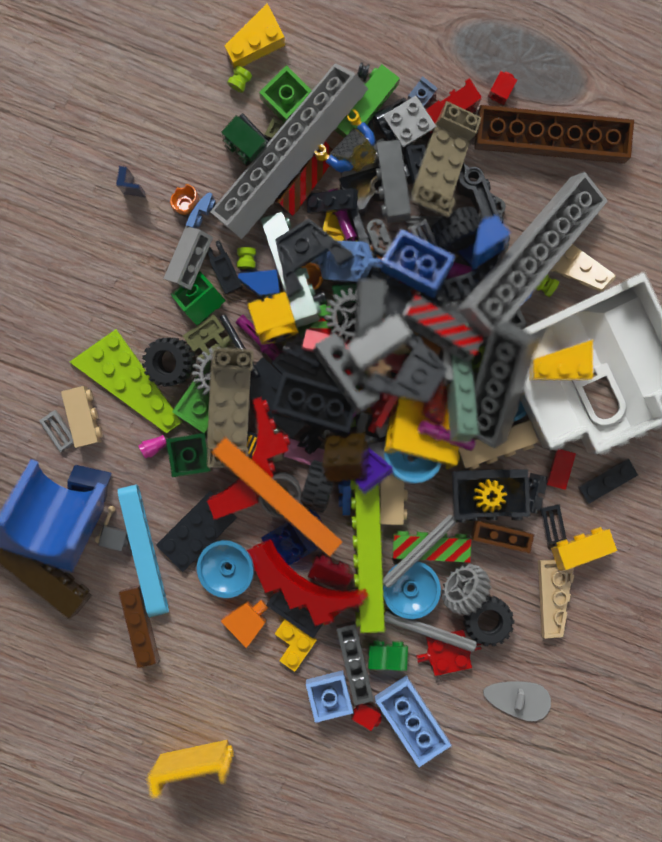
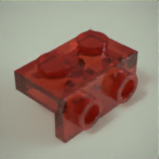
M442 378L427 404L423 403L421 413L437 426L444 422L448 401L447 390L443 388L444 378Z

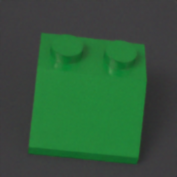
M200 270L191 290L179 287L170 294L196 325L206 320L212 312L220 308L226 301Z

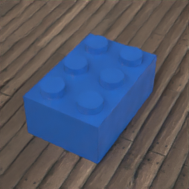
M401 229L382 260L381 271L434 298L453 267L454 256Z

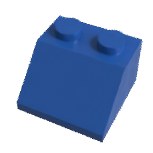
M496 215L492 218H485L479 224L471 263L473 270L506 248L510 232Z
M277 269L238 274L241 284L261 300H265L267 297L273 299L272 296L281 293Z

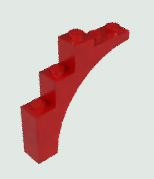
M258 397L253 400L258 421V437L251 460L268 476L273 478L276 468L273 460L269 461L268 458L289 451L288 445H291L288 434H284L283 430L274 431L277 427L274 419H270L267 413L270 411L267 400L263 401L262 397ZM239 477L224 491L210 497L207 502L215 520L258 504L260 495Z
M271 539L256 544L247 550L252 558L254 569L265 593L270 591L277 593L282 590L289 608L298 607V609H302L307 606L315 625L323 623L325 626L334 622V618L339 613L345 611L347 607L357 608L363 605V601L369 596L366 588L356 591H336L309 582L297 574L284 561Z

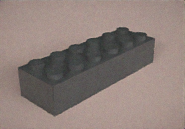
M507 321L497 324L492 328L474 389L478 434L475 438L493 448L505 443L508 439L540 340L539 337Z

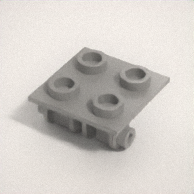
M417 96L383 115L397 137L396 140H400V144L403 147L437 127Z

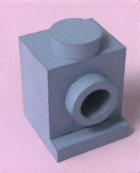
M422 76L418 84L408 95L407 101L417 96L425 108L436 95L438 88ZM418 92L423 93L424 96H419Z

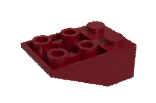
M322 553L321 555H316L307 577L338 591H344L351 581L353 573L349 564L340 560L339 563L334 562L331 556L329 557L327 554Z

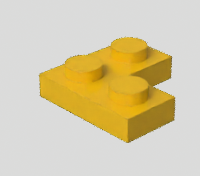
M286 619L283 620L275 632L276 636L289 644L279 661L295 672L317 639L310 637Z

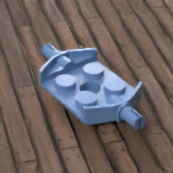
M338 241L354 255L353 259L340 267L330 251L311 262L319 264L322 277L326 280L357 281V278L366 279L372 267H382V264H380L382 259L372 258L368 243L357 241Z

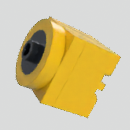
M286 292L272 296L273 299L267 297L263 302L258 300L248 303L257 334L263 345L284 342L287 338L298 333Z

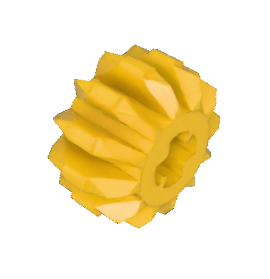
M486 480L485 484L479 483L481 489H474L478 495L473 496V499L479 500L476 506H482V511L484 512L489 509L493 513L495 508L501 509L499 503H506L502 497L506 496L507 493L501 492L504 486H498V481L494 480L491 483L490 480ZM490 493H493V497H490V499H487V495H490Z

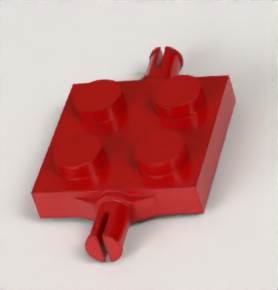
M384 393L379 394L378 402L370 407L373 417L367 428L370 432L375 433L378 426L382 428L398 397Z
M463 629L450 632L465 637ZM426 637L427 653L416 655L418 663L430 662L434 676L472 668L470 660L471 651L431 637ZM477 643L476 646L478 647L475 648V651L482 650L481 644Z

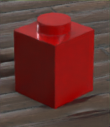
M500 71L487 97L504 106L518 79L514 78V75L509 72Z
M368 702L359 704L354 708L351 719L372 731L374 726L377 728L382 720L381 710Z

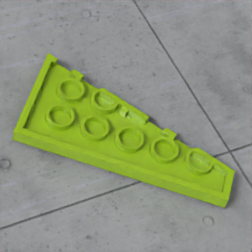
M117 329L70 361L71 364L165 433H169L183 423L180 417L172 412L173 407L155 382L149 380L150 375H145L146 369L142 367L141 362Z

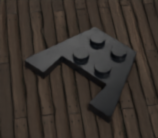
M309 218L275 239L286 288L285 292L289 298L304 289L295 272L321 255L330 251L339 267L354 258L350 250H347L341 243L329 236L327 232Z
M407 327L411 332L412 340L404 345L412 349L413 352L399 375L393 382L375 371L366 389L427 404L448 368L432 350H429L422 343L423 340L416 336L411 328Z

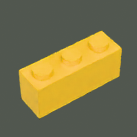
M598 527L590 530L591 534L585 535L581 533L573 536L574 540L568 542L565 539L557 542V546L552 547L551 550L558 570H568L616 552L617 548L610 529Z

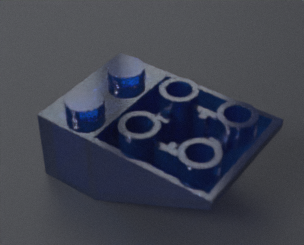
M307 509L315 518H317L324 525L316 511ZM289 520L261 537L263 542L269 539L272 540L278 553L288 565L319 549L316 544Z

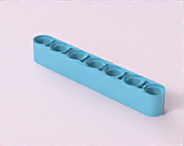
M135 484L119 488L118 497L147 615L150 618L169 613L139 486Z

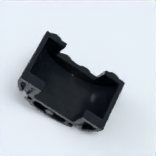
M529 469L452 471L453 519H455V522L466 523L467 519L468 521H479L480 517H486V520H498V516L511 517V520H523V517L530 516ZM486 480H490L491 483L494 480L498 481V486H504L501 492L507 493L506 496L502 497L506 503H499L501 509L495 508L493 513L489 509L486 512L482 511V506H476L479 500L473 499V496L478 495L474 489H481L479 483L485 484ZM490 493V495H487V499H490V497H493V493Z

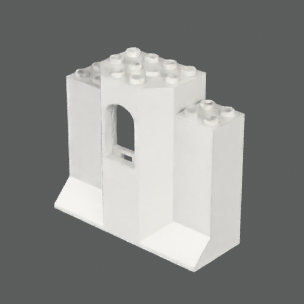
M644 272L523 329L540 338L533 359L593 340V373L596 372L597 374L593 379L529 380L528 374L520 400L543 448L557 450L565 446V441L573 442L581 438L588 453L602 455L611 451L610 447L618 445L619 447L628 443L629 438H639L646 435V430H655L662 427V309ZM606 376L619 404L618 412L608 419H601L595 415L583 389V386Z

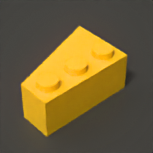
M267 3L224 46L226 54L235 69L236 66L243 67L285 46V37Z
M593 340L533 359L529 371V380L593 379Z

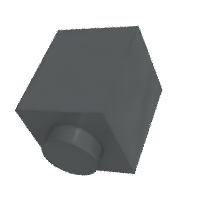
M103 524L98 545L122 551V548L127 546L129 538L126 535V530Z

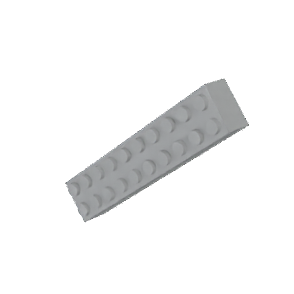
M335 63L210 212L242 239L257 220L262 217L268 207L274 203L279 194L286 189L290 181L300 172L306 162L312 158L315 153L314 151H317L319 145L324 144L328 136L338 127L344 117L362 99L368 88L354 72Z
M585 172L568 179L458 308L459 312L473 328L484 336L483 338L490 337L493 326L509 321L607 203L608 200Z

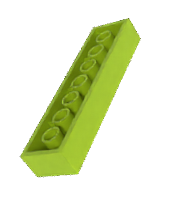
M353 479L351 480V490H354L355 497H351V508L355 509V516H352V528L356 529V535L352 536L353 549H357V554H353L354 568L358 570V574H354V585L358 590L366 588L369 595L363 601L364 604L359 606V612H355L356 627H360L361 633L385 632L379 484L363 495Z

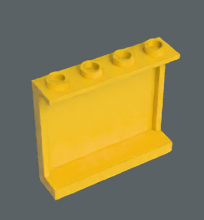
M438 385L427 404L398 397L390 411L384 452L392 454L398 451L446 464L445 469L456 466L460 458L458 446L443 440H434L433 437L418 431L419 425L423 420L433 425H442L450 431L446 386Z
M228 740L160 754L147 777L151 797L160 796L167 781L219 770L221 783L224 782L226 775L229 774L228 769L230 768L232 757H234L232 745H229Z

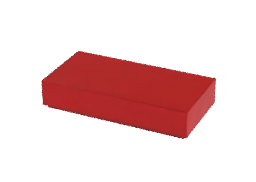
M563 449L556 450L547 485L566 490L576 453Z

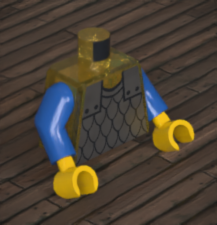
M353 110L356 115L355 119H350L348 115L347 118L352 125H357V128L354 127L333 149L330 156L323 145H319L322 153L314 151L318 160H326V163L338 172L360 171L366 164L369 165L374 161V155L377 152L373 147L375 145L374 133L364 122H361V117L356 110Z

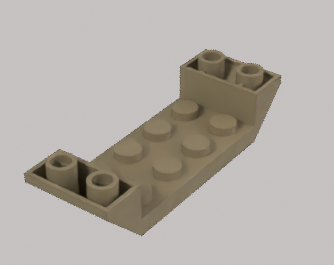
M450 102L445 103L435 123L437 127L432 130L411 192L413 202L446 217L450 216L455 201L452 198L470 140L477 133L481 117Z
M213 348L207 432V467L229 468L212 453L225 437L248 457L247 429L250 374L253 369L254 350Z

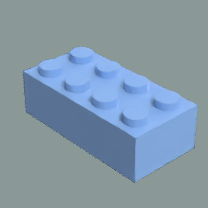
M407 675L375 696L376 703L418 767L451 746L448 737Z

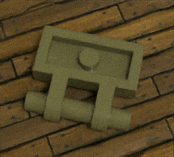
M214 314L183 335L193 352L201 348L207 355H210L205 344L214 338L217 343L211 347L212 349L216 347L227 348V345L232 342L229 335L223 339L220 337V334L225 329ZM202 354L198 356L202 360L205 358Z

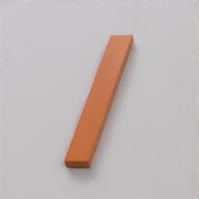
M226 437L212 451L215 456L329 557L340 546L342 541Z

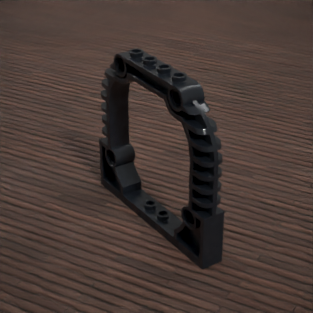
M404 161V170L406 182L408 185L412 183V179L408 163ZM463 162L456 183L460 193L472 199L481 222L487 217L492 218L496 215L504 223L502 214L498 213L496 209V198L490 193L491 186L489 180L485 179L480 168H469ZM379 167L339 178L340 190L351 188L358 190L357 209L347 211L358 237V242L368 243L373 259H378L377 254L371 250L370 245L372 244L368 233L366 234L360 217L366 215L374 201H384V199H380L379 191L375 189L382 187L381 180L377 181L376 169ZM469 178H475L477 181H470ZM510 236L503 251L480 265L477 269L465 275L445 280L434 298L422 292L417 296L424 298L435 307L468 297L508 251ZM372 267L369 272L370 279H381L378 268ZM391 278L383 279L385 284H387V296H384L383 303L386 304L384 320L389 316L394 317L397 314L401 318L408 303L415 296L411 294V291L416 289L396 282Z

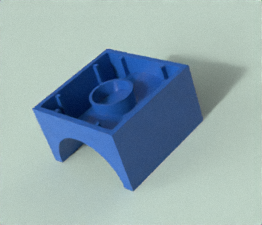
M31 459L0 513V548L73 573L104 510L105 485L97 483L95 489L88 492L69 490L50 480L40 469L39 462Z

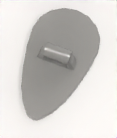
M525 681L499 682L491 684L483 690L484 696L491 704L522 720L538 721L543 719L551 707V698L548 691L537 683Z

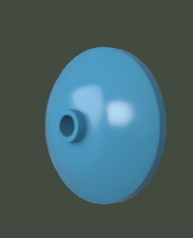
M398 451L392 454L384 452V460L393 467L394 472L392 474L407 483L425 482L431 479L441 466V463ZM407 456L413 457V461H409Z
M221 540L210 544L202 551L197 562V575L202 586L209 593L221 598H232L242 594L251 584L254 576V564L250 554L244 547L233 541ZM226 563L231 564L232 568H227Z
M417 561L390 588L383 584V597L387 606L393 613L406 619H417L429 614L436 607L441 594L438 576L433 569L420 561ZM396 564L394 567H392V568L389 570V572H391L398 564ZM413 585L414 589L412 591H408L407 586Z

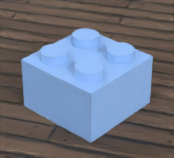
M343 670L306 679V688L315 723L353 713Z

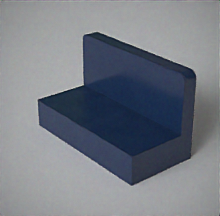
M119 166L116 185L121 192L126 195L146 197L143 188L138 184H133L134 176L129 169Z
M75 465L67 481L68 489L88 492L94 490L97 483L105 485V502L107 486L112 473Z

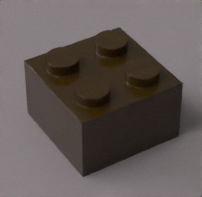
M365 433L326 436L322 466L327 481L367 479L369 445Z

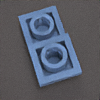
M208 192L197 203L187 220L186 226L192 228L200 227L203 219L201 214L209 216L210 211L216 204L212 193Z

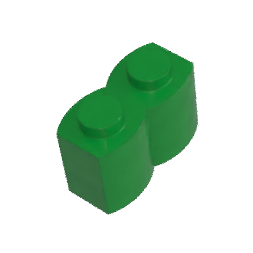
M373 640V643H369L368 669L407 670L408 646L404 645L403 641H392V644H384L385 641Z

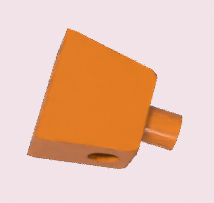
M260 600L254 606L249 601H246L224 616L221 622L247 648L265 624L266 619L262 614L269 607L266 606L263 600Z

